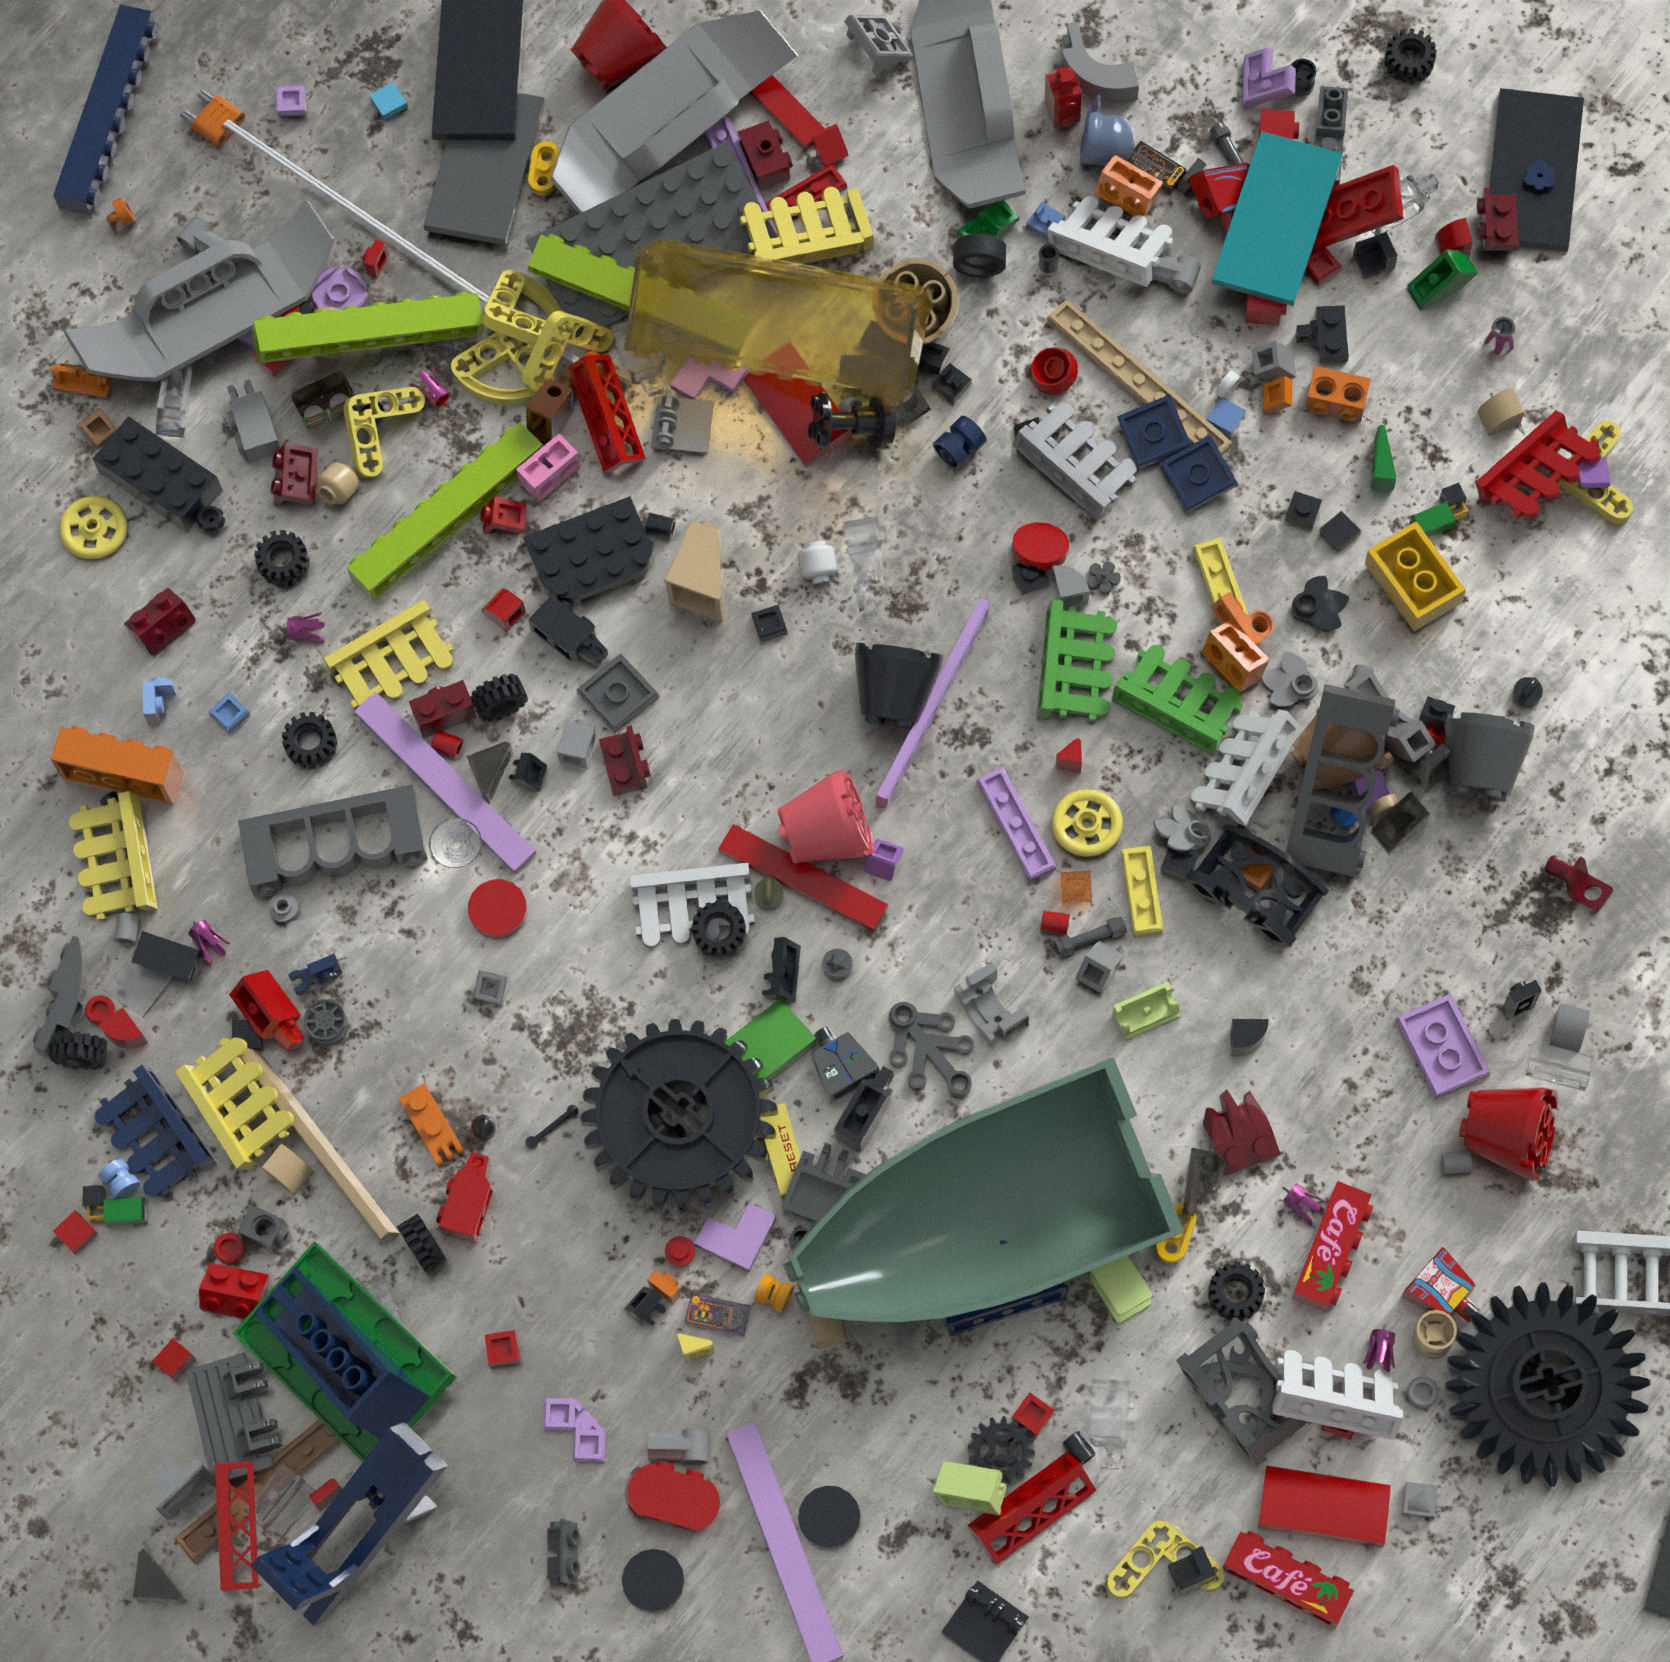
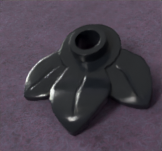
M1317 576L1308 580L1304 591L1295 596L1292 602V611L1297 618L1306 621L1310 620L1319 629L1335 630L1342 626L1337 614L1345 608L1349 601V596L1342 592L1328 589L1327 577ZM1303 604H1308L1311 606L1312 609L1306 611L1303 610L1301 606Z

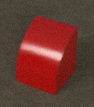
M1466 217L1446 224L1436 233L1435 241L1439 256L1445 250L1465 251L1467 256H1470L1473 241Z
M501 588L481 609V612L507 633L526 613L524 602L509 590Z
M123 1007L98 1024L106 1037L118 1047L134 1049L148 1043Z

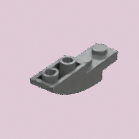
M1320 86L1314 146L1343 153L1348 88ZM1342 161L1334 186L1340 184Z
M76 936L72 937L70 943L64 945L60 955L61 962L57 970L54 969L49 976L48 990L56 999L49 1003L46 1010V1021L43 1027L37 1029L33 1038V1047L38 1054L49 1059L53 1035L58 1032L65 1033V1031L75 1033L85 1005L88 984L87 957L84 945Z

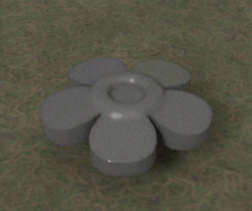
M1105 562L1103 569L1100 564L1094 563L1089 568L1092 576L1088 578L1087 582L1091 588L1099 586L1100 592L1109 593L1112 589L1111 585H1118L1120 583L1121 576L1119 573L1114 572L1115 565L1112 562Z

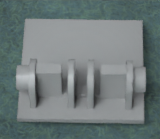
M666 390L665 394L658 396L651 449L708 454L714 401L679 398L675 390Z

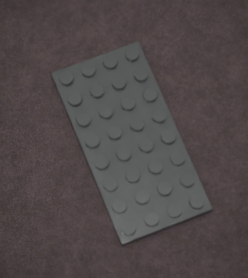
M727 141L527 239L526 243L533 254L540 235L547 237L548 234H553L562 238L564 244L573 248L575 244L589 249L591 251L590 254L598 258L601 255L608 256L616 260V265L625 269H627V266L635 267L643 272V276L653 279L654 276L660 277L668 281L670 287L679 290L680 287L688 288L753 256L755 252H749L747 247L748 243H751L746 225H740L739 218L743 216V209L749 202L757 203L761 208V212L764 211ZM765 221L770 239L777 238L770 222ZM545 278L561 310L565 313L600 323L606 328L633 315V313ZM584 326L577 329L575 338L582 334Z

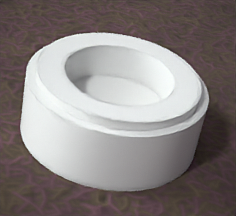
M1231 370L1222 379L1215 394L1224 399L1229 398L1239 385L1241 376Z

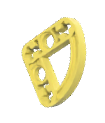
M515 270L503 271L485 307L482 322L493 331L535 346L546 320L515 309L522 293L536 302L546 313L547 317L553 312L562 310L553 294L535 279ZM510 283L513 284L512 289L507 287ZM497 298H504L509 300L510 302H502ZM517 324L525 325L529 329L520 328ZM559 324L558 327H561V328L565 329V328H566V325H565V324H562V325ZM552 345L548 346L546 350H552Z
M496 332L453 359L451 370L455 380L467 392L483 401L498 405L528 404L537 393L529 387L501 389L488 386L476 380V378L510 359L522 376L525 366L521 365L519 361L523 356L531 355L534 348L532 344L517 339L520 348L516 351L514 344L507 340V335ZM487 348L496 351L495 357L490 360H485L480 356L482 351ZM473 357H476L479 366L476 365V362H473ZM459 366L469 367V371L465 373L463 370H460Z

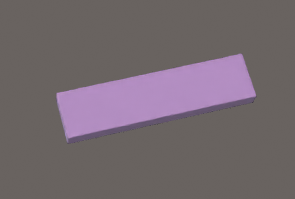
M1004 767L977 778V784L1029 882L1056 870V865Z

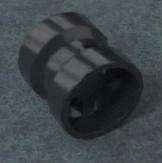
M1297 59L1291 63V66L1296 69L1295 94L1293 95L1303 97L1313 91L1317 70L1314 63L1309 59Z

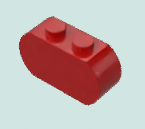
M657 1460L656 1465H645L630 1476L625 1486V1501L629 1510L634 1515L695 1532L710 1525L719 1512V1493L711 1481L704 1480L705 1474L689 1469L686 1470V1474L673 1471L675 1465Z

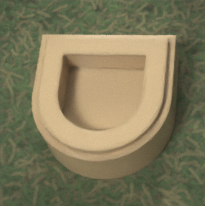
M1389 794L1373 802L1369 807L1368 813L1372 821H1377L1399 811L1401 803L1396 794Z

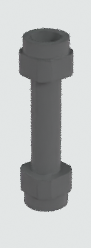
M1224 122L1214 125L1210 129V133L1215 144L1222 146L1232 165L1244 163L1230 139L1231 132Z
M1121 916L1108 919L1106 925L1071 938L1068 935L1060 937L1054 941L1058 956L1061 958L1074 954V949L1108 936H1111L1112 939L1120 937L1122 934L1127 933V929Z

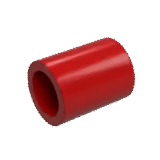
M437 730L432 739L431 747L436 751L457 758L461 752L464 740Z
M1043 910L1040 931L1067 935L1070 914Z

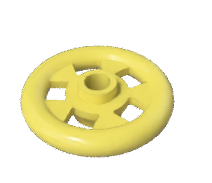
M97 495L83 497L72 503L63 513L59 525L60 538L66 549L77 557L89 560L104 558L115 552L124 542L128 529L127 517L121 506L110 498ZM87 508L91 509V514L80 518L79 512ZM104 509L112 513L108 520L100 515ZM91 523H97L95 529H88ZM79 525L80 535L72 537L71 527ZM108 528L116 530L111 540L104 538ZM85 540L97 541L96 548L84 547Z
M1092 789L1077 790L1066 795L1057 804L1052 816V829L1059 844L1070 853L1083 857L1097 856L1111 849L1118 841L1123 828L1122 814L1115 801L1105 793ZM1092 801L1100 804L1099 812L1086 808L1088 802ZM1071 806L1079 809L1073 819L1066 815L1067 810ZM1102 818L1111 819L1110 830L1101 829ZM1089 820L1093 825L1090 828H1085L1082 826V822ZM1071 826H1073L1074 831L1078 834L1074 839H1071L1065 832ZM1098 836V843L1087 845L1085 838Z

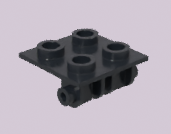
M977 1580L974 1586H971L967 1591L965 1599L941 1632L982 1662H998L1029 1616Z

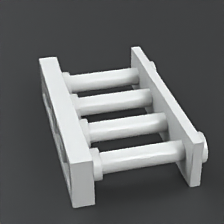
M1576 1231L1573 1237V1250H1581V1254L1584 1255L1583 1297H1576L1572 1305L1579 1307L1582 1301L1589 1295H1596V1255L1600 1254V1252H1612V1256L1615 1257L1614 1299L1597 1298L1593 1316L1599 1315V1312H1608L1616 1309L1619 1313L1670 1316V1303L1658 1302L1659 1259L1662 1256H1670V1236ZM1631 1254H1643V1258H1646V1301L1627 1300V1257L1631 1256Z

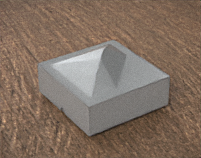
M482 968L479 969L473 999L503 1005L510 975Z
M1406 1482L1402 1515L1434 1519L1438 1486Z

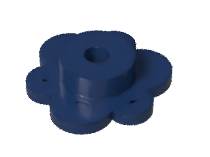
M1538 160L1534 163V166L1528 165L1526 167L1527 174L1524 177L1526 185L1534 186L1537 191L1543 190L1544 187L1551 188L1554 186L1555 169L1548 167L1545 161Z

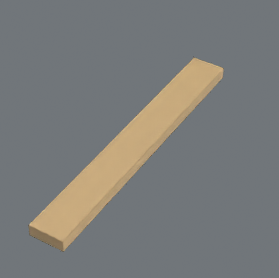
M1066 299L1047 316V321L1141 404H1148L1170 394L1191 445L1211 435L1222 456L1232 447V442L1071 301Z
M247 1048L246 1053L240 1057L244 1064L256 1062L262 1066L263 1074L257 1080L262 1087L271 1086L276 1088L278 1099L275 1104L280 1110H286L293 1114L294 1122L292 1126L377 1237L379 1239L393 1240L399 1234L395 1226L259 1050Z

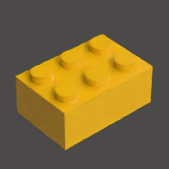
M1417 522L1412 523L1367 551L1366 567L1414 632L1463 602L1466 592L1465 587Z

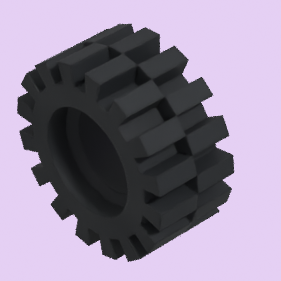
M1410 28L1409 33L1406 34V30L1403 29L1400 30V35L1395 33L1392 36V40L1389 39L1384 64L1385 67L1388 66L1387 72L1389 74L1394 72L1393 78L1395 80L1400 76L1402 77V83H1406L1407 79H1411L1412 84L1416 83L1417 77L1421 82L1425 79V75L1429 76L1431 74L1436 59V45L1434 41L1431 42L1432 37L1429 35L1425 38L1423 37L1424 31L1419 30L1418 34H1414L1415 29ZM1403 50H1415L1421 55V59L1414 63L1406 62L1401 59L1400 53Z
M280 530V535H277L276 531L270 532L271 538H268L267 535L263 536L264 543L258 542L256 545L258 551L255 550L254 553L255 562L261 576H264L265 581L268 583L272 581L275 586H279V582H282L283 586H289L288 581L292 580L293 584L297 583L296 577L303 578L305 576L303 570L308 571L309 556L302 539L299 536L296 538L295 533L291 531L287 535L285 530ZM279 550H288L293 554V558L288 565L277 567L271 563L272 555Z
M502 674L500 678H497V676L492 677L491 681H484L483 686L478 685L470 696L479 718L482 721L488 720V722H492L495 718L497 721L501 720L505 715L506 717L511 716L510 713L518 712L519 708H523L528 701V696L520 678L517 675L514 676V674H509L508 676Z
M304 712L299 713L301 718L296 719L294 716L291 718L292 724L286 723L284 726L286 732L282 731L283 747L288 758L295 765L298 763L301 768L305 769V766L308 765L310 769H315L314 764L318 763L322 767L324 766L323 761L326 759L329 762L332 759L331 753H336L335 745L338 744L335 731L328 719L325 720L323 715L319 714L317 717L315 712H309V716H306ZM308 731L317 732L321 737L319 745L311 750H306L299 746V738Z
M715 900L714 903H706V906L700 907L697 910L698 913L693 917V938L697 946L706 954L710 953L716 957L717 955L728 956V953L737 951V948L742 945L743 939L746 936L744 917L736 906H732L727 901L724 903L721 900ZM717 917L726 919L731 926L729 935L721 940L713 939L707 932L709 922Z
M65 1031V1033L58 1032L53 1035L50 1061L55 1062L57 1065L62 1064L63 1067L70 1066L72 1069H100L105 1064L108 1042L104 1038H99L100 1036H91L90 1033L81 1034L77 1031L75 1033Z
M418 1213L396 1226L426 1273L447 1260Z
M1229 1262L1223 1268L1219 1267L1215 1275L1212 1276L1208 1289V1298L1212 1303L1211 1307L1213 1310L1216 1309L1220 1317L1224 1315L1228 1317L1227 1320L1229 1321L1236 1317L1238 1320L1243 1321L1245 1317L1251 1318L1260 1309L1265 1294L1264 1280L1262 1277H1259V1272L1256 1269L1253 1271L1250 1268L1251 1265L1246 1263L1243 1266L1240 1265V1262L1230 1265ZM1231 1281H1241L1248 1288V1297L1239 1303L1232 1302L1225 1295V1286Z

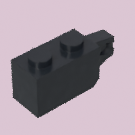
M551 595L528 619L531 631L569 662L578 661L582 657L595 666L601 664L608 656V650L596 638L595 625L585 616L581 618L573 612V607L564 599L559 601Z
M883 1066L875 1080L869 1077L860 1083L834 1127L835 1139L862 1152L891 1102L893 1089L889 1088V1085L894 1078V1071Z

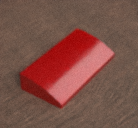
M791 342L771 354L744 377L745 383L804 466L809 465L853 438L851 430H832L829 446L825 450H820L816 445L815 439L809 438L808 425L809 422H813V411L810 406L811 396L826 391ZM829 396L832 412H840Z
M1266 1465L1258 1528L1383 1548L1386 1540L1391 1485Z

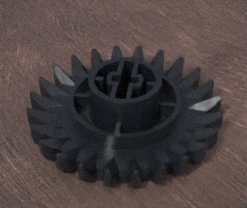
M671 1019L668 1031L660 1032L658 1026L655 1023L646 1025L647 1037L640 1040L635 1034L630 1032L624 1036L627 1049L621 1052L616 1048L610 1047L605 1052L611 1064L609 1068L599 1066L592 1070V1078L600 1083V1087L585 1089L582 1097L585 1102L596 1105V1108L583 1112L580 1116L582 1126H597V1129L585 1137L584 1144L586 1150L604 1147L594 1160L597 1172L613 1164L616 1166L610 1176V1186L613 1190H617L628 1179L632 1180L630 1185L632 1203L637 1204L646 1190L650 1189L652 1190V1201L655 1211L660 1212L663 1209L668 1194H674L679 1211L686 1213L690 1193L696 1192L703 1206L709 1209L712 1207L711 1187L717 1185L731 1199L735 1195L730 1177L733 1173L747 1182L751 1183L754 1180L751 1167L746 1161L747 1157L767 1162V1152L756 1140L757 1137L763 1139L776 1138L775 1128L768 1122L762 1121L761 1117L778 1115V1107L775 1102L768 1099H760V1096L774 1091V1085L767 1078L754 1079L753 1076L763 1070V1062L759 1058H750L744 1061L742 1057L748 1051L747 1044L742 1040L736 1041L730 1046L725 1044L728 1037L726 1029L719 1027L709 1036L705 1034L704 1022L699 1020L692 1024L690 1031L682 1030L679 1019ZM703 1105L708 1111L706 1120L697 1113ZM671 1110H673L679 1116L674 1121L672 1118ZM654 1114L663 1123L657 1129L652 1125ZM685 1114H687L690 1126L681 1119Z
M1541 1282L1536 1288L1534 1301L1529 1302L1522 1287L1516 1286L1512 1290V1307L1507 1308L1497 1296H1493L1489 1300V1307L1493 1318L1489 1321L1482 1314L1474 1311L1470 1315V1321L1478 1333L1474 1337L1467 1333L1458 1332L1455 1340L1467 1352L1465 1356H1449L1446 1362L1453 1370L1461 1372L1460 1379H1453L1444 1384L1446 1391L1461 1395L1462 1400L1448 1410L1449 1415L1452 1417L1467 1416L1469 1421L1460 1431V1438L1467 1440L1478 1436L1482 1442L1476 1450L1475 1457L1482 1460L1494 1452L1499 1456L1496 1463V1472L1503 1475L1515 1464L1519 1466L1520 1482L1526 1485L1532 1480L1535 1470L1542 1472L1543 1480L1548 1487H1555L1558 1479V1470L1564 1469L1566 1476L1572 1483H1580L1582 1481L1580 1464L1585 1463L1595 1473L1601 1474L1605 1471V1466L1599 1453L1604 1451L1616 1458H1621L1625 1455L1624 1449L1615 1439L1617 1434L1625 1437H1637L1640 1433V1430L1634 1424L1626 1420L1627 1414H1643L1649 1408L1647 1404L1631 1398L1632 1392L1642 1390L1651 1385L1650 1379L1641 1376H1631L1630 1369L1645 1361V1354H1625L1622 1349L1635 1336L1634 1330L1629 1329L1613 1334L1610 1328L1615 1323L1619 1312L1613 1309L1599 1318L1593 1316L1597 1303V1296L1594 1294L1589 1295L1582 1301L1579 1307L1572 1305L1574 1295L1571 1285H1566L1559 1293L1557 1300L1551 1301L1547 1283ZM1545 1355L1559 1358L1568 1365L1567 1367L1557 1369L1555 1363H1546L1530 1373L1531 1377L1519 1380L1523 1365L1532 1357H1534L1536 1365L1546 1361ZM1542 1372H1546L1548 1379L1573 1373L1575 1381L1553 1388V1396H1549L1548 1389L1523 1395L1520 1391V1387L1541 1381L1544 1378ZM1576 1388L1572 1403L1563 1412L1560 1403L1551 1406V1413L1549 1414L1538 1411L1527 1403L1528 1401L1538 1399L1542 1405L1552 1404L1564 1397L1566 1390Z

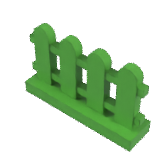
M1051 600L1046 610L1037 718L1049 719L1051 713L1057 711L1059 712L1058 717L1066 718L1067 713L1088 716L1089 722H1095L1096 717L1103 718L1109 713L1110 703L1106 699L1098 698L1099 690L1105 691L1109 689L1113 678L1110 673L1100 670L1101 663H1110L1115 656L1114 648L1111 645L1103 644V636H1112L1117 630V622L1113 618L1105 617V611H1098L1097 615L1077 613L1076 607L1069 606L1068 611H1064L1063 601ZM1061 630H1066L1065 638L1060 637ZM1074 632L1095 635V642L1074 639ZM1058 657H1063V665L1058 664ZM1072 659L1093 662L1092 669L1071 666ZM1056 684H1061L1060 692L1055 691ZM1069 686L1090 689V697L1069 694Z
M1159 645L1149 647L1147 652L1141 649L1137 656V659L1141 661L1132 674L1126 671L1123 678H1119L1114 687L1112 700L1214 755L1220 746L1222 736H1225L1229 729V726L1225 725L1233 711L1240 713L1243 708V704L1240 703L1241 692L1239 693L1233 686L1226 688L1223 693L1214 689L1216 678L1211 673H1203L1198 679L1188 675L1190 664L1185 659H1177L1172 666L1163 661L1165 651ZM1158 669L1166 675L1159 686L1155 687L1149 681ZM1185 684L1191 687V690L1185 699L1181 701L1174 696L1181 685ZM1208 697L1217 701L1209 715L1200 711Z

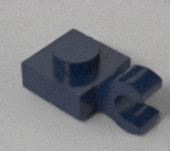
M334 953L307 964L308 968L294 970L288 976L291 981L296 979L303 980L300 986L293 988L296 995H303L309 990L312 982L315 984L319 982L322 984L329 983L343 972Z

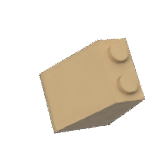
M692 520L665 579L669 603L723 622L725 617L723 563L719 529L709 522L701 521L699 523Z

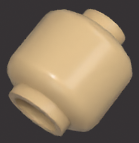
M338 462L328 465L316 480L319 497L330 505H342L347 502L359 486L355 469L349 464Z

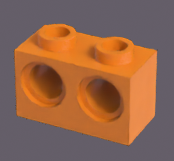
M1114 155L1101 172L1094 194L1115 206L1121 207L1122 210L1133 216L1142 215L1146 217L1156 203L1163 182Z
M1315 366L1305 409H1309L1319 415H1336L1346 421H1361L1371 378ZM1320 390H1325L1329 392V395L1322 396L1317 392ZM1352 396L1355 397L1358 401L1349 402L1345 398Z
M1231 619L1210 631L1201 652L1239 693L1261 680L1270 660Z

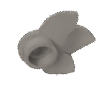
M1291 652L1283 653L1282 668L1266 670L1261 678L1265 687L1273 691L1270 703L1279 707L1291 706L1298 700H1310L1316 695L1318 690V682L1312 674L1308 673L1306 662ZM1305 684L1308 686V689L1301 691L1298 689V685Z
M1175 804L1172 806V819L1154 820L1153 822L1158 834L1168 839L1167 845L1178 851H1188L1193 847L1205 848L1211 841L1209 826L1202 821H1198L1196 815L1191 811Z

